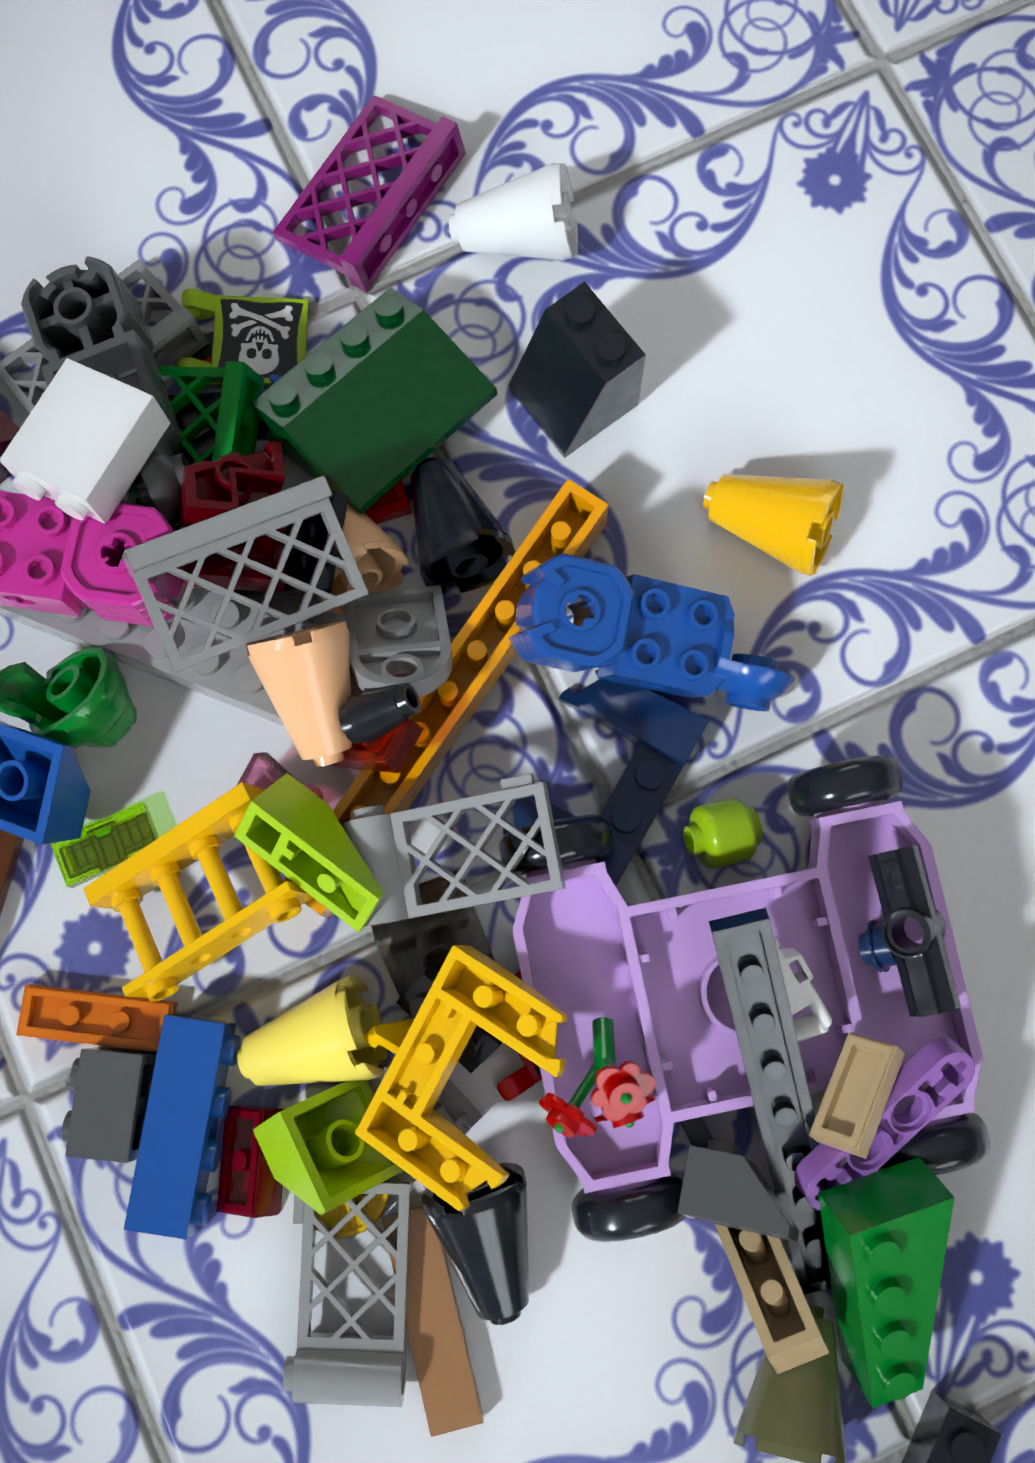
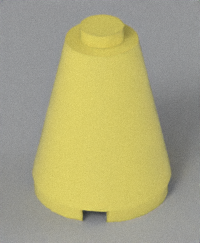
M356 975L341 978L245 1036L242 1048L238 1050L237 1054L238 1065L242 1075L247 1079L250 1078L257 1086L358 1081L381 1077L385 1069L379 1068L378 1062L387 1060L388 1049L381 1045L373 1048L365 1042L363 1037L372 1027L383 1025L377 1005L367 1006L361 995L362 992L369 991L365 982Z

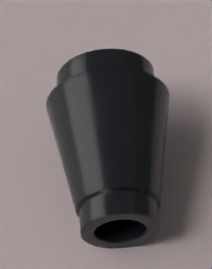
M408 683L352 695L348 698L347 703L339 708V722L344 734L352 743L360 744L364 742L370 745L411 718L412 715L419 713L421 703L417 692Z

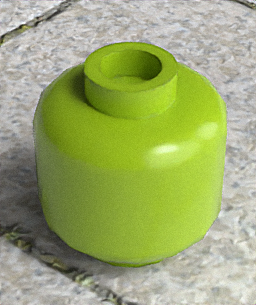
M730 798L695 807L690 815L689 826L684 827L683 839L685 847L691 856L696 855L700 862L708 868H720L751 859L756 852L757 845L762 842V826L757 813L752 807H747L737 798Z

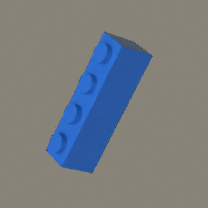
M179 1014L164 1015L123 1230L186 1240L199 1232L200 1226L207 1224L212 1207V1194L206 1193L209 1173L217 1170L222 1151V1141L216 1140L219 1118H226L231 1101V1088L225 1087L229 1066L234 1067L237 1062V1054L241 1044L240 1035H235L237 1023Z

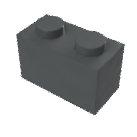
M98 1047L81 1049L80 1058L75 1059L70 1073V1087L75 1089L72 1110L67 1112L62 1126V1140L67 1142L65 1157L124 1163L137 1159L157 1053Z

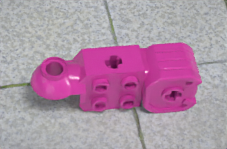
M0 491V605L81 617L84 607L91 608L104 620L154 627L134 579L128 573L122 555L124 550L172 533L175 530L154 507L120 502L107 524H104L88 515L85 516L84 520H78L55 505V500L42 497L39 501L25 494ZM165 573L149 579L148 582L156 600L176 608L170 600L173 596L177 599L182 589L181 578ZM161 610L165 621L174 616Z

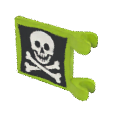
M186 289L183 291L182 305L193 315L195 320L215 317L212 363L185 357L179 359L177 367H225L226 361L245 362L265 379L264 387H271L272 384L269 377L272 374L282 377L307 357L308 299L214 295L198 289ZM210 382L208 385H222L223 382Z

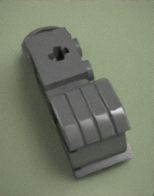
M87 256L84 262L88 270H81L77 264L61 267L46 276L49 283L45 287L33 278L23 294L21 306L35 348L50 362L41 366L47 387L68 358L153 395L169 419L170 425L134 481L144 504L157 509L173 527L180 521L182 475L184 467L190 465L182 452L173 455V452L183 441V437L155 356L151 353L153 341L139 302L111 265Z

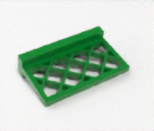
M226 361L225 367L158 366L163 381H176L183 389L171 401L174 414H177L190 401L201 412V415L183 432L180 429L183 441L173 452V455L185 447L195 460L193 463L195 464L202 461H217L223 455L237 451L241 457L255 453L259 421L251 402L263 393L265 381L263 377L245 362ZM210 382H223L221 397L207 409L197 397V394ZM210 424L216 432L215 443L201 456L190 441ZM133 481L129 487L127 503L146 506L138 492L135 481ZM180 521L172 527L175 531L180 530Z

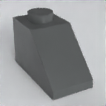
M708 1139L706 1148L689 1145L678 1214L698 1221L798 1242L799 1229L756 1165L746 1157L739 1155L740 1146Z

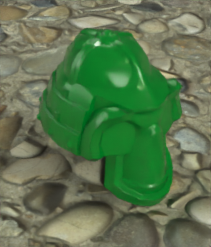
M88 647L72 653L46 672V679L26 662L9 665L0 670V712L28 722L31 732L70 745L71 748L83 745L88 747H113L137 721V710L128 693L126 680L119 669L116 654L109 653L102 647Z

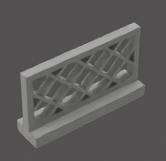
M140 259L118 274L128 288L141 278L146 282L144 297L136 299L140 304L153 341L151 353L155 356L158 366L177 367L179 359L190 358L209 344L193 315L184 305H180ZM152 310H168L172 312L155 326H149ZM32 338L0 361V379L28 414L31 413L41 398V394L47 389L41 366L50 363L35 348ZM25 364H36L32 381L13 380L11 377L13 373Z
M324 476L124 550L122 559L130 577L132 576L174 673L369 594L329 500L332 493ZM321 514L329 533L322 551L295 539L302 521ZM293 524L289 536L277 531ZM266 535L285 544L275 570L247 558L254 539ZM245 543L241 555L228 550ZM332 545H334L339 558L329 554ZM292 547L319 559L309 584L282 573ZM219 554L237 562L227 589L198 577L206 557ZM196 562L192 574L178 569ZM326 562L345 571L352 590L334 596L316 588ZM243 566L272 577L261 604L233 592ZM170 573L189 581L177 609L156 600L149 585V579ZM278 580L306 592L298 612L286 615L268 607ZM195 584L224 596L213 623L184 612ZM312 595L325 600L308 607ZM230 599L258 611L249 632L239 635L219 626ZM161 610L174 615L170 628H168ZM265 614L278 619L260 627ZM180 619L210 630L202 651L185 658L181 657L173 639ZM216 633L229 638V640L211 647Z

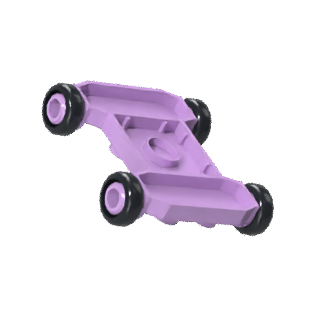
M874 755L841 761L805 770L793 775L789 779L787 792L793 811L801 816H814L815 818L810 821L812 839L808 869L627 906L608 875L605 862L597 863L598 859L606 857L613 848V836L609 822L604 817L596 814L553 820L566 889L521 897L512 929L522 981L567 1014V1022L558 1023L556 1058L565 1059V1070L561 1077L555 1078L540 1067L545 1095L553 1093L568 1104L594 1063L592 1021L600 1017L613 1020L616 1066L619 1068L625 1061H634L637 1063L640 1071L649 1072L655 1080V1088L650 1095L654 1094L656 1100L646 1104V1107L642 1110L644 1117L635 1121L634 1126L631 1128H627L625 1125L613 1128L610 1120L595 1122L594 1117L602 1113L601 1107L594 1106L590 1098L591 1092L597 1088L596 1082L579 1108L584 1113V1117L597 1127L596 1133L593 1136L586 1135L585 1137L576 1134L573 1138L556 1132L552 1128L556 1148L583 1182L584 1188L573 1199L572 1213L577 1230L585 1238L600 1242L623 1241L656 1234L682 1222L686 1217L678 1214L683 1178L671 1172L669 1168L674 1123L754 1106L709 921L765 907L771 921L773 934L781 945L779 949L794 948L802 955L814 976L811 983L832 1018V1024L828 1032L798 1042L810 1094L826 1091L848 1033L898 1046L905 1053L901 1067L923 1046L941 1037L950 1038L957 1042L972 1057L975 1063V1073L969 1085L878 1170L920 1157L935 1175L968 1168L979 1163L988 1155L990 1139L987 1127L982 1118L977 1113H974L976 1112L974 1098L983 1062L978 1034L931 843L904 812L902 801L888 804L885 801L897 796L903 786L899 765L893 757ZM533 825L519 829L528 834ZM540 830L534 840L544 846ZM511 832L505 834L499 843L501 861L506 866L522 843V840ZM917 844L934 907L941 913L945 921L946 933L943 941L961 1005L956 1010L925 1017H910L897 965L891 966L888 972L877 971L873 964L867 965L863 961L858 944L859 935L865 933L866 929H868L867 924L869 921L877 920L879 924H882L885 920L868 856ZM530 846L514 872L519 875H526L524 879L531 884L549 881L550 876L546 857ZM907 917L904 923L907 937L913 942L922 943L924 938L922 925L916 919ZM795 961L788 964L793 973L800 971ZM807 1006L792 1015V1018L794 1020L811 1014L812 1011ZM946 1063L940 1070H945L950 1063ZM925 1081L921 1086L925 1090L929 1084ZM915 1095L906 1096L896 1104L893 1113L900 1114L908 1110L915 1100Z

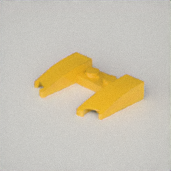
M453 945L354 1134L456 1210L466 1209L470 1206L467 1197L469 1192L486 1180L491 1189L496 1188L506 1181L509 1173L469 1137L433 1109L477 1025L555 1078L561 1077L565 1070V1059L556 1058L558 1023L567 1022V1014L527 983L476 948L467 945Z

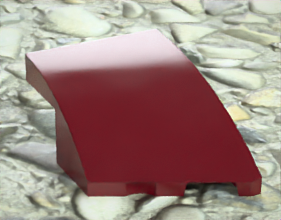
M269 442L264 450L242 457L237 451L223 455L217 461H202L185 466L182 475L180 529L281 492L285 479L281 442ZM286 527L277 531L284 534ZM266 535L254 539L247 558L275 570L283 551V544ZM245 543L228 550L241 555ZM219 554L211 555L205 558L198 577L227 589L237 562ZM196 562L180 567V570L192 574ZM243 566L234 590L266 592L272 577ZM285 566L282 571L283 574H286ZM181 579V586H187L189 581ZM278 580L274 592L283 593L286 583Z

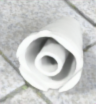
M551 163L457 203L455 214L449 215V229L452 241L460 243L461 248L466 252L565 261L576 257L578 253L577 218L572 217L571 202L574 201V195L566 164Z

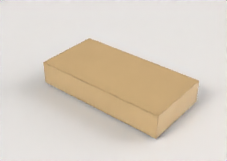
M848 1033L809 1136L819 1143L866 1159L905 1053L898 1046Z

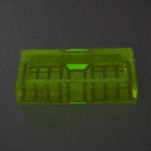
M140 802L84 826L81 838L50 844L66 887L74 888L104 875L158 839L159 836L147 805Z

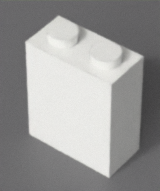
M67 358L1 456L0 462L15 477L12 484L25 495L39 501L44 495L55 500V505L78 520H84L85 516L88 515L107 524L170 425V421L153 395Z

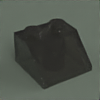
M460 869L452 871L451 873H453L456 876ZM442 876L420 883L419 889L422 905L439 902L451 883ZM458 888L452 899L469 895ZM476 906L371 926L376 946L399 997L431 964H434L440 970L453 945L472 946L496 962Z

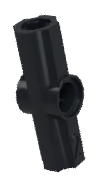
M918 844L869 855L868 858L885 919L882 926V939L886 948L894 954L910 1017H925L958 1009L961 1005L943 941L946 933L945 921L941 913L934 907ZM907 917L916 919L922 925L924 930L922 943L913 942L907 937L904 930V923Z

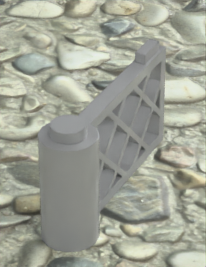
M530 773L500 780L502 788L500 791L391 814H384L382 805L353 810V820L343 823L344 830L385 893L365 927L566 889L546 782L535 783L534 775ZM535 796L538 818L528 834H526L504 818L516 799ZM503 802L497 813L487 807L488 805ZM473 808L478 809L492 819L477 844L454 829L464 812ZM452 813L446 823L436 817ZM427 819L441 829V832L426 854L411 844L408 822ZM499 825L522 840L507 866L484 850ZM540 830L544 846L534 840ZM449 836L471 851L456 876L434 860ZM530 846L546 857L550 876L549 881L531 884L514 872ZM414 857L421 861L417 869L415 867ZM478 857L502 873L490 892L479 893L463 881ZM430 867L451 884L439 902L422 905L418 883ZM509 878L520 885L518 887L502 889ZM458 888L469 895L452 899Z
M384 1181L364 1192L363 1194L367 1195L359 1203L355 1198L347 1201L346 1203L352 1210L332 1229L314 1209L294 1194L293 1224H303L296 1354L295 1356H287L283 1373L284 1391H292L294 1403L380 1407L403 1406L407 1371L405 1345L412 1182ZM376 1194L399 1195L398 1218L383 1231L363 1207ZM355 1214L377 1237L357 1258L336 1235ZM317 1227L324 1237L315 1245ZM398 1227L396 1246L388 1235ZM328 1241L349 1264L330 1284L314 1268L315 1253ZM380 1243L396 1259V1272L382 1286L361 1264ZM353 1269L374 1292L355 1313L333 1290ZM313 1282L322 1291L314 1299ZM394 1283L395 1301L386 1292ZM327 1297L346 1321L334 1333H312V1309ZM378 1299L394 1315L393 1336L373 1335L359 1319ZM352 1326L358 1334L343 1333Z

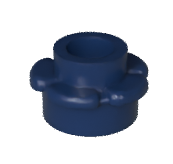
M871 920L867 924L868 929H866L865 933L859 935L860 954L867 965L873 964L877 971L888 972L891 966H896L895 957L886 948L882 939L883 923L879 924L877 920Z

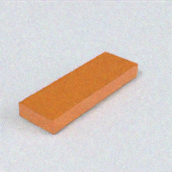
M25 984L16 1035L157 1052L164 1015L176 1014L178 1002L167 1000L151 1002L149 998L125 997V995Z

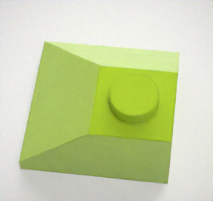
M367 1080L342 1082L278 1112L253 1129L274 1179L320 1215L404 1171L354 1134L374 1097Z

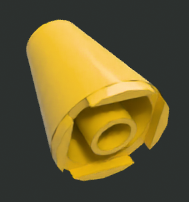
M723 474L718 482L711 481L708 485L703 500V508L709 510L708 518L713 523L797 572L812 576V574L815 575L830 545L833 535L829 533L833 519L838 520L845 485L830 479Z

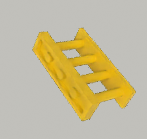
M241 782L83 888L90 906L113 909L115 912L121 913L144 973L121 987L125 997L149 998V1001L155 1002L172 996L179 990V983L271 924L282 923L294 918L302 911L301 905L313 898L294 882H284L276 868L244 844L266 894L244 909L242 908L219 851L222 848L221 844L235 835L251 800L265 789ZM197 860L200 861L225 920L203 935L179 880L182 870ZM157 886L161 889L184 945L182 949L163 961L140 906V903L143 901L142 896Z

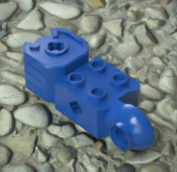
M565 553L551 558L530 570L521 578L525 585H530L521 595L516 608V626H519L521 633L511 636L509 639L516 652L526 662L574 673L599 668L597 678L686 698L710 696L714 690H719L727 693L725 704L763 712L770 711L771 701L783 695L795 679L793 675L778 670L779 661L768 657L736 653L732 655V660H730L734 639L735 614L728 596L637 574L625 577L615 565ZM566 606L572 611L573 615L566 616ZM574 617V621L572 624L569 620Z

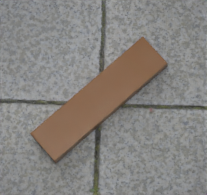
M419 1206L410 1210L406 1329L430 1435L434 1437L482 1424L484 1415L446 1253L423 1207ZM398 1212L382 1217L384 1230L398 1218ZM398 1227L388 1235L396 1246ZM389 1252L390 1258H391V1262H392L393 1271H394V1273H395V1272H396V1259H395V1258L393 1257V1255Z

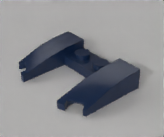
M599 678V680L576 695L570 688L566 689L561 693L558 700L639 745L599 814L610 824L613 848L606 857L598 859L597 863L605 862L607 873L614 885L617 886L708 725L709 720L649 689ZM535 796L516 799L514 826L519 829L534 825L538 818ZM550 803L553 820L574 817L571 813ZM503 828V835H505L509 831Z

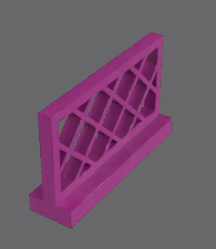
M373 95L274 229L273 234L276 240L347 275L353 286L367 292L465 156L466 151L457 123L443 116L435 123ZM379 114L393 120L394 127L370 134L369 127ZM419 133L427 136L421 146L405 150L403 138ZM397 140L398 153L375 159L373 147ZM367 149L369 161L345 168L344 161L349 154ZM403 166V171L395 181L380 185L378 172ZM372 174L374 187L350 194L348 181ZM341 183L344 196L320 202L319 195L326 187ZM377 200L378 205L370 216L355 220L354 206ZM346 209L349 222L325 229L323 215ZM316 218L318 231L302 236L292 233L300 222ZM352 236L351 243L341 256L329 251V241Z

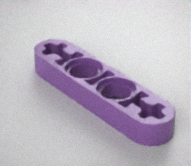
M943 1037L934 1039L923 1046L900 1068L866 1159L820 1143L799 1163L794 1174L795 1184L811 1207L820 1210L818 1192L875 1173L969 1085L975 1073V1063L972 1057L957 1042ZM949 1062V1066L941 1071L940 1069ZM926 1081L929 1086L924 1090L921 1085ZM915 1095V1100L908 1110L900 1114L893 1113L896 1104L906 1096ZM844 1158L847 1162L842 1166L839 1161ZM823 1178H826L828 1180L823 1184L819 1182Z

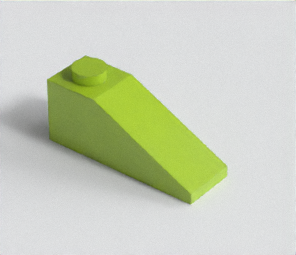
M288 773L251 800L234 837L359 933L366 926L385 893L330 806Z

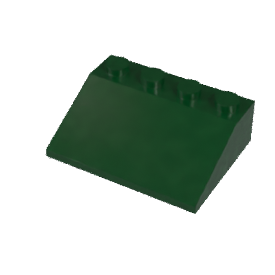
M390 287L252 401L251 405L268 442H281L282 453L315 479L324 476L330 491H336L348 496V505L358 513L363 514L496 397L498 393L497 388L421 307Z

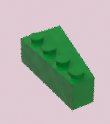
M920 1157L818 1192L841 1357L872 1408L894 1400L904 1399L910 1394L922 1390L924 1385L955 1197Z

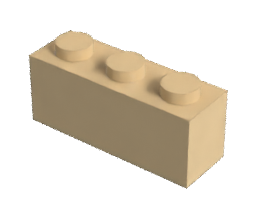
M715 1224L767 1358L777 1374L829 1354L782 1240Z

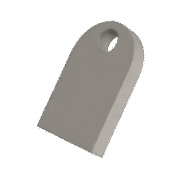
M441 585L368 592V595L344 604L345 621L349 630L351 677L362 691L367 693L408 683L415 689L418 696L421 697L438 689L449 678L453 666L452 650ZM400 673H410V674H412V675H409V676H406V677H395V676H394V675H397V674H400Z

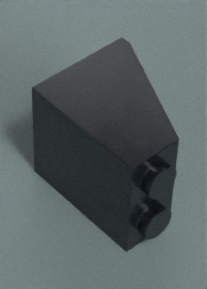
M583 282L545 309L508 386L515 398L562 456L566 458L638 406L646 354L586 282Z

